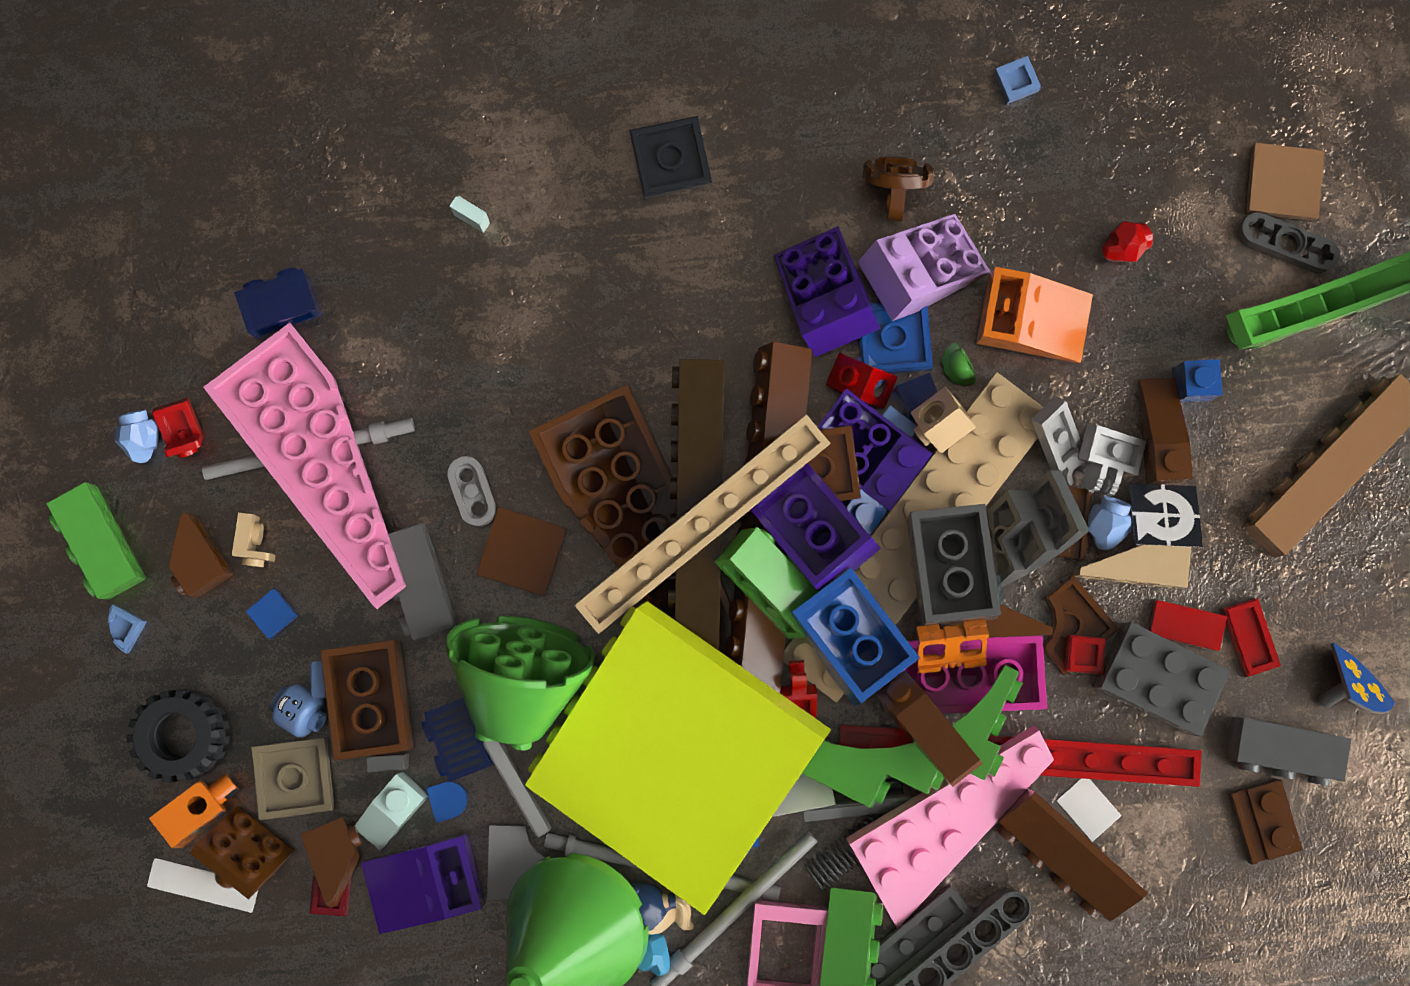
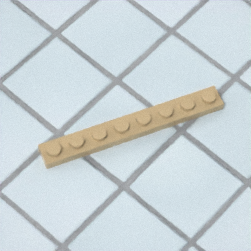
M805 414L574 606L599 634L831 443L808 415Z

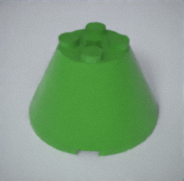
M497 616L496 622L479 624L480 619L474 618L458 624L448 633L446 652L475 728V737L485 742L496 741L510 744L516 750L530 749L532 742L538 741L546 734L592 671L595 658L592 647L589 644L585 648L578 642L579 635L573 631L534 618Z

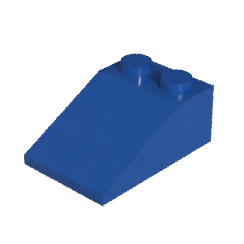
M852 568L791 613L829 674L853 706L861 704L920 658Z

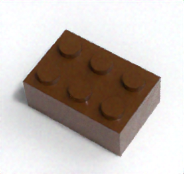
M401 640L320 650L334 761L413 749L414 742Z

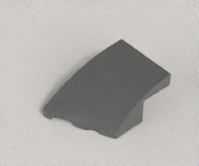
M1049 470L1030 490H1007L988 509L989 527L992 532V553H996L998 559L999 575L996 576L997 587H1004L1041 567L1065 551L1089 531L1061 470Z

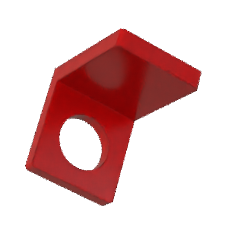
M839 353L826 385L842 393L845 389H848L862 401L885 409L898 376ZM884 379V390L875 398V386L880 380Z

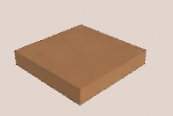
M1255 142L1251 147L1246 213H1263L1272 217L1314 222L1318 220L1325 151Z

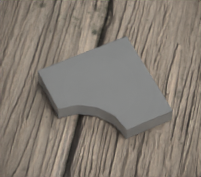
M489 825L487 900H508L517 880L533 864L545 858L535 850L530 842L527 825Z

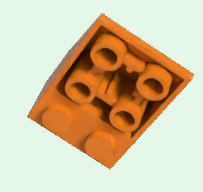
M995 267L987 279L976 344L1080 364L1093 294L1032 273Z

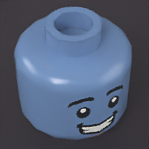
M299 683L280 688L270 704L273 722L296 737H305L312 731L318 732L327 718V714L324 713L326 707L324 698L311 697V689Z

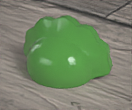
M958 343L951 344V346L945 349V355L941 360L945 375L950 377L951 381L963 386L974 384L976 382L975 371L963 348H960Z

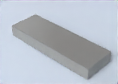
M483 741L486 751L535 836L540 837L550 831L552 826L531 790L525 786L526 781L504 743Z

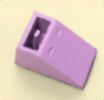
M956 214L878 239L858 261L859 266L892 321L919 312L925 306L934 304L990 273Z

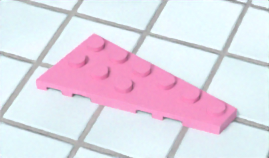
M1035 726L1030 727L1000 745L1001 748L998 754L1004 756V759L995 777L988 774L984 781L969 774L954 787L944 779L938 791L931 788L929 794L920 793L846 838L897 929L1052 763L1054 759L1040 731Z

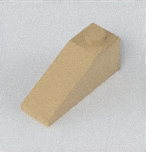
M1139 545L1076 568L1072 574L1075 577L1172 589L1188 588L1191 547Z

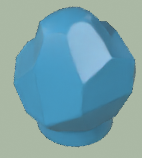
M661 933L649 934L647 951L642 963L638 967L643 972L650 970L657 976L665 975L670 969L668 948L665 938Z

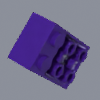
M839 226L774 255L802 337L809 348L812 349L815 357L880 329L873 307Z
M845 389L817 428L822 429L851 424L860 489L885 507L887 513L893 508L933 453L848 389Z
M467 832L361 862L379 934L445 920L480 910L486 904Z

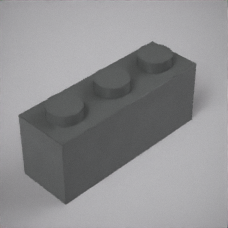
M420 523L388 534L406 584L404 589L393 596L395 602L400 600L404 612L403 615L399 616V620L405 636L411 635L412 641H419L450 631L458 624L427 526Z
M1233 717L1226 759L1238 761L1237 769L1259 773L1260 766L1273 768V776L1295 780L1296 773L1309 775V783L1331 786V779L1345 782L1351 738L1248 718Z

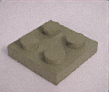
M327 737L251 747L259 820L335 810Z

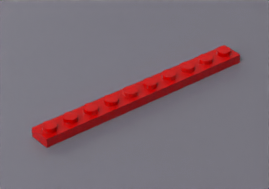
M839 724L838 745L859 749L893 748L913 743L903 730L899 728ZM990 735L988 741L1000 746L1014 737ZM1044 739L1054 760L1040 776L1200 787L1202 750Z

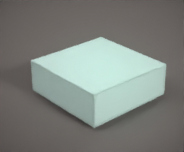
M456 196L452 201L450 208L456 217L482 233L485 232L490 224L486 212L460 196Z

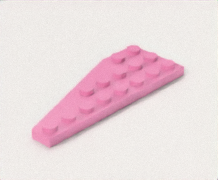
M288 323L203 388L371 604L378 609L404 589L406 584L336 380L293 325Z

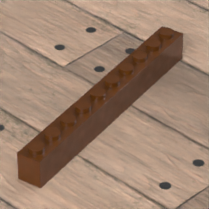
M775 341L758 348L753 361V368L756 371L755 386L750 394V404L753 406L752 420L749 422L746 432L749 450L743 465L806 414L812 349ZM749 510L742 516L741 527L737 535L741 530L756 527L766 532L768 530L753 512ZM775 540V544H774V545H775L784 555H787V553L783 550V548H782V547L778 544V542ZM735 584L734 599L729 607V618L732 624L731 634L725 646L726 656L780 693L785 635Z

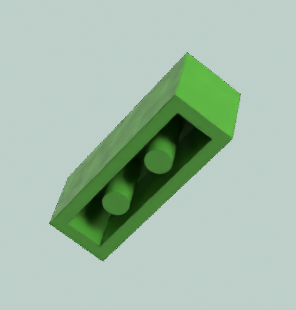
M84 482L46 503L51 511V514L48 515L49 521L53 528L59 534L62 533L68 543L65 546L66 553L75 565L79 564L85 575L82 578V582L91 596L96 595L97 599L109 600L147 579L96 485Z
M758 527L741 530L716 559L715 563L788 639L805 638V634L791 613L819 591L799 571V568L788 555H784L774 545L775 540L768 532Z
M831 888L820 986H876V979L870 978L871 963L877 964L879 958L880 942L874 940L875 925H882L883 903H878V897L875 893Z

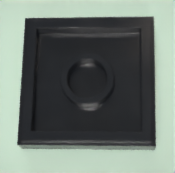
M698 116L629 130L644 200L712 186V178Z

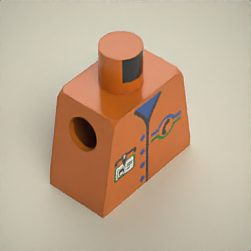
M226 773L210 786L206 782L199 781L149 819L171 848H183L228 811L222 803L238 792L239 789ZM203 798L206 801L207 807L201 814H198L195 810V805Z

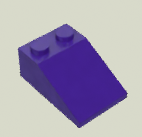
M808 463L750 509L818 591H821L850 568L855 571L881 549Z

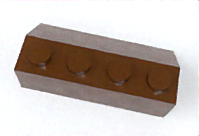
M1027 789L997 821L1000 825L997 832L1011 845L1014 846L1018 841L1028 851L1024 856L1039 870L1046 866L1055 875L1051 881L1067 895L1071 891L1075 892L1082 899L1079 906L1095 920L1101 916L1111 922L1144 899L1148 894L1035 791Z

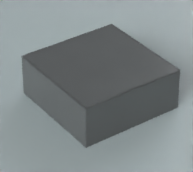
M409 753L372 755L367 757V772L404 770L410 767Z

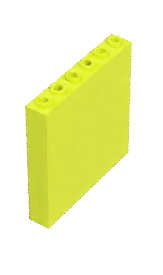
M647 601L638 608L632 606L621 620L620 625L624 627L618 638L613 636L608 641L601 653L605 657L599 668L594 666L582 683L586 686L585 691L581 697L576 695L564 711L568 716L562 726L559 724L555 726L546 739V743L550 745L544 755L539 753L530 764L528 771L532 774L525 786L705 915L832 729Z

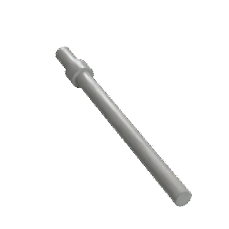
M411 417L386 424L384 421L370 423L368 425L369 428L356 430L353 433L358 445L367 442L379 444L387 442L389 437L414 432L415 426ZM253 454L202 466V473L204 479L209 480L265 466Z
M807 831L683 950L679 948L669 957V971L662 976L656 975L650 981L651 986H667L678 974L684 975L694 965L692 961L803 857L818 840Z

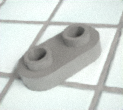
M468 456L459 457L450 464L447 476L460 515L465 522L472 526H485L494 519L497 511L485 471L476 459ZM467 469L472 470V480L463 482L461 479L462 472ZM476 503H483L485 505V511L482 515H474L472 509Z

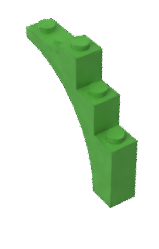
M1410 251L1320 286L1226 315L1229 323L1226 327L1228 336L1234 344H1237L1239 350L1250 347L1251 349H1256L1410 293Z
M1006 665L991 690L971 712L952 725L982 762L970 774L984 781L988 774L993 777L996 776L1004 759V756L998 754L1001 746L988 741L990 734L998 736L1007 717L1001 714L1006 700L1014 703L1023 684L1017 680L1019 671ZM824 740L802 772V774L869 808L873 807L875 801L882 804L891 785L885 781L888 775L925 794H929L931 788L938 791L944 779L914 743L893 748L859 749L836 745Z

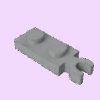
M1055 396L1031 421L1049 467L1053 470H1061L1067 484L1072 485L1074 483L1072 479L1074 469L1081 473H1084L1086 469L1085 462L1078 459L1082 442L1067 402Z

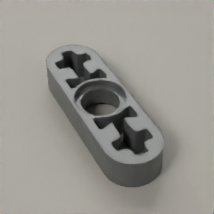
M1263 213L1250 214L1241 221L1237 229L1238 238L1245 246L1313 273L1328 271L1338 263L1340 258L1339 248L1333 241ZM1257 223L1259 224L1258 230L1260 232L1270 234L1275 229L1276 233L1272 238L1265 234H1260L1254 238L1252 236L1253 230L1248 227ZM1283 234L1292 235L1296 239L1297 248L1294 252H1287L1281 248L1280 237ZM1305 248L1306 250L1311 252H1317L1322 248L1324 250V256L1328 258V260H1325L1320 264L1318 262L1319 256H1317L1316 254L1307 252L1303 255V257H1301L1300 254L1305 250Z

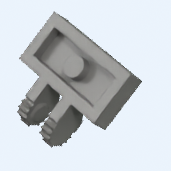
M1087 423L1078 458L1092 462V464L1085 469L1083 487L1089 492L1099 491L1103 496L1115 495L1119 489L1118 486L1121 483L1123 472L1138 475L1147 441L1099 425Z

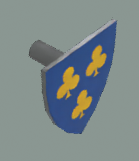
M1335 643L1330 644L1342 682L1319 696L1320 703L1325 708H1329L1345 698L1370 713L1383 714L1390 711L1395 702L1375 676L1346 650Z

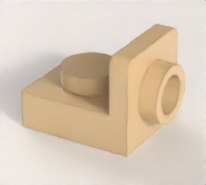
M238 512L232 556L242 558L241 565L264 568V561L275 562L276 555L255 551L256 545L261 544L264 533V526L259 523L260 517Z

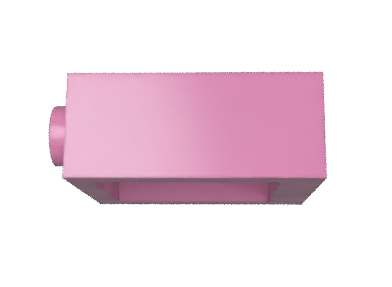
M756 900L753 903L746 986H820L828 917L827 907ZM762 920L815 925L810 984L757 979Z

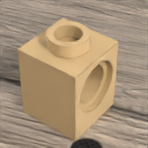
M946 387L910 412L918 424L913 429L925 446L932 443L940 453H943L976 428L963 406Z

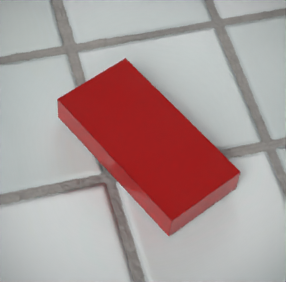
M1258 598L1221 608L1222 614L1227 616L1226 626L1244 677L1281 667Z
M1154 600L1148 630L1170 641L1220 651L1227 616Z

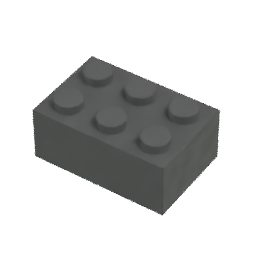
M985 504L910 512L907 518L921 626L936 624L944 626L961 624L963 621L980 619L987 621L998 618L1001 615Z
M1133 622L1121 623L1104 659L1103 675L1097 674L1092 688L1185 734L1201 737L1231 670Z

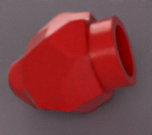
M1123 221L1109 233V239L1103 244L1101 249L1102 255L1106 260L1113 262H1137L1145 250L1152 247V232L1148 225L1143 222Z

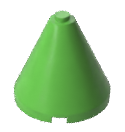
M570 853L567 857L552 859L551 856H548L533 864L517 880L507 902V986H623L642 963L647 951L649 937L648 925H643L639 911L642 903L629 882L606 863L582 854Z

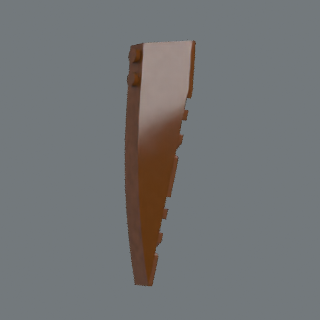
M630 384L528 431L559 497L577 516L580 523L603 548V551L618 568L669 527L670 514H677V499H670V477L673 476ZM672 573L644 596L643 599L675 620V609H668L669 587H676V573ZM720 579L719 651L726 656L725 646L731 634L732 624L729 618L731 600Z

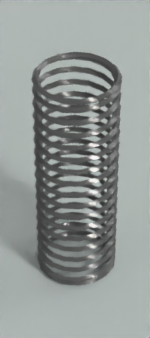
M885 813L878 814V816L872 814L873 819L867 815L868 822L865 819H862L864 826H867L869 823L874 822V820L884 816ZM857 823L859 829L864 828L861 823ZM853 826L855 832L859 831L856 826ZM848 829L850 835L854 834L852 830ZM844 833L845 839L849 837L846 833ZM839 837L842 845L837 840L834 841L837 848L830 844L834 854L828 847H825L830 858L824 851H821L825 861L818 854H816V857L820 864L814 858L811 859L817 870L808 861L807 865L804 864V867L822 891L826 889L822 881L826 886L830 887L827 878L835 884L831 874L837 880H839V876L836 871L841 876H844L839 865L846 873L849 870L844 862L850 869H853L849 859L858 866L857 861L851 854V852L854 854L853 850L842 837Z

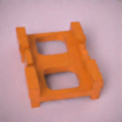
M985 619L963 621V627H959V625L947 626L941 630L939 624L916 627L918 636L917 654L920 657L916 661L918 673L941 671V666L947 669L948 666L950 668H954L955 665L961 667V664H964V668L987 665L986 649L989 632ZM981 640V648L961 650L960 652V644L962 642ZM944 644L943 654L923 655V648L925 646Z

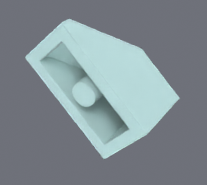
M404 772L398 773L372 801L355 826L361 835L378 850L382 851L426 801L428 794Z

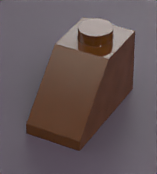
M187 512L182 514L179 518L168 566L174 574L171 577V582L181 595L186 594L188 597L199 598L234 575V573L197 516Z
M343 817L300 834L324 903L330 908L338 906L360 858L357 846L362 845L355 824L349 826Z

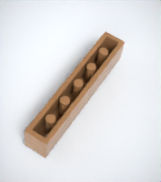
M1402 374L1389 379L1385 376L1379 379L1369 389L1372 395L1364 403L1359 401L1347 411L1344 416L1348 420L1340 428L1337 426L1333 427L1322 437L1320 441L1324 445L1316 453L1310 451L1297 463L1296 466L1299 470L1292 478L1289 476L1283 478L1272 489L1275 495L1267 503L1262 501L1250 511L1248 517L1251 520L1243 528L1273 557L1287 555L1410 427V382Z

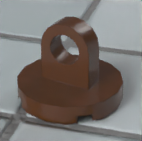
M880 157L875 160V164H872L870 160L864 163L862 178L870 184L888 188L887 221H902L906 189H919L932 185L934 168L926 162L923 168L917 166V161L912 158Z

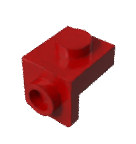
M188 397L153 409L152 414L166 444L163 450L166 457L177 455L178 458H183L198 451L204 434Z

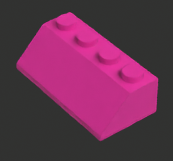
M1043 635L987 638L986 666L964 668V664H961V667L955 665L954 668L948 666L947 669L941 666V671L918 673L915 661L905 669L942 714L971 712L991 690L1005 665L1019 671L1017 680L1023 684L1014 703L1006 700L1002 711L1047 709ZM981 640L964 641L960 644V652L961 650L981 648ZM908 641L917 653L918 641ZM944 644L925 646L923 648V655L943 654Z

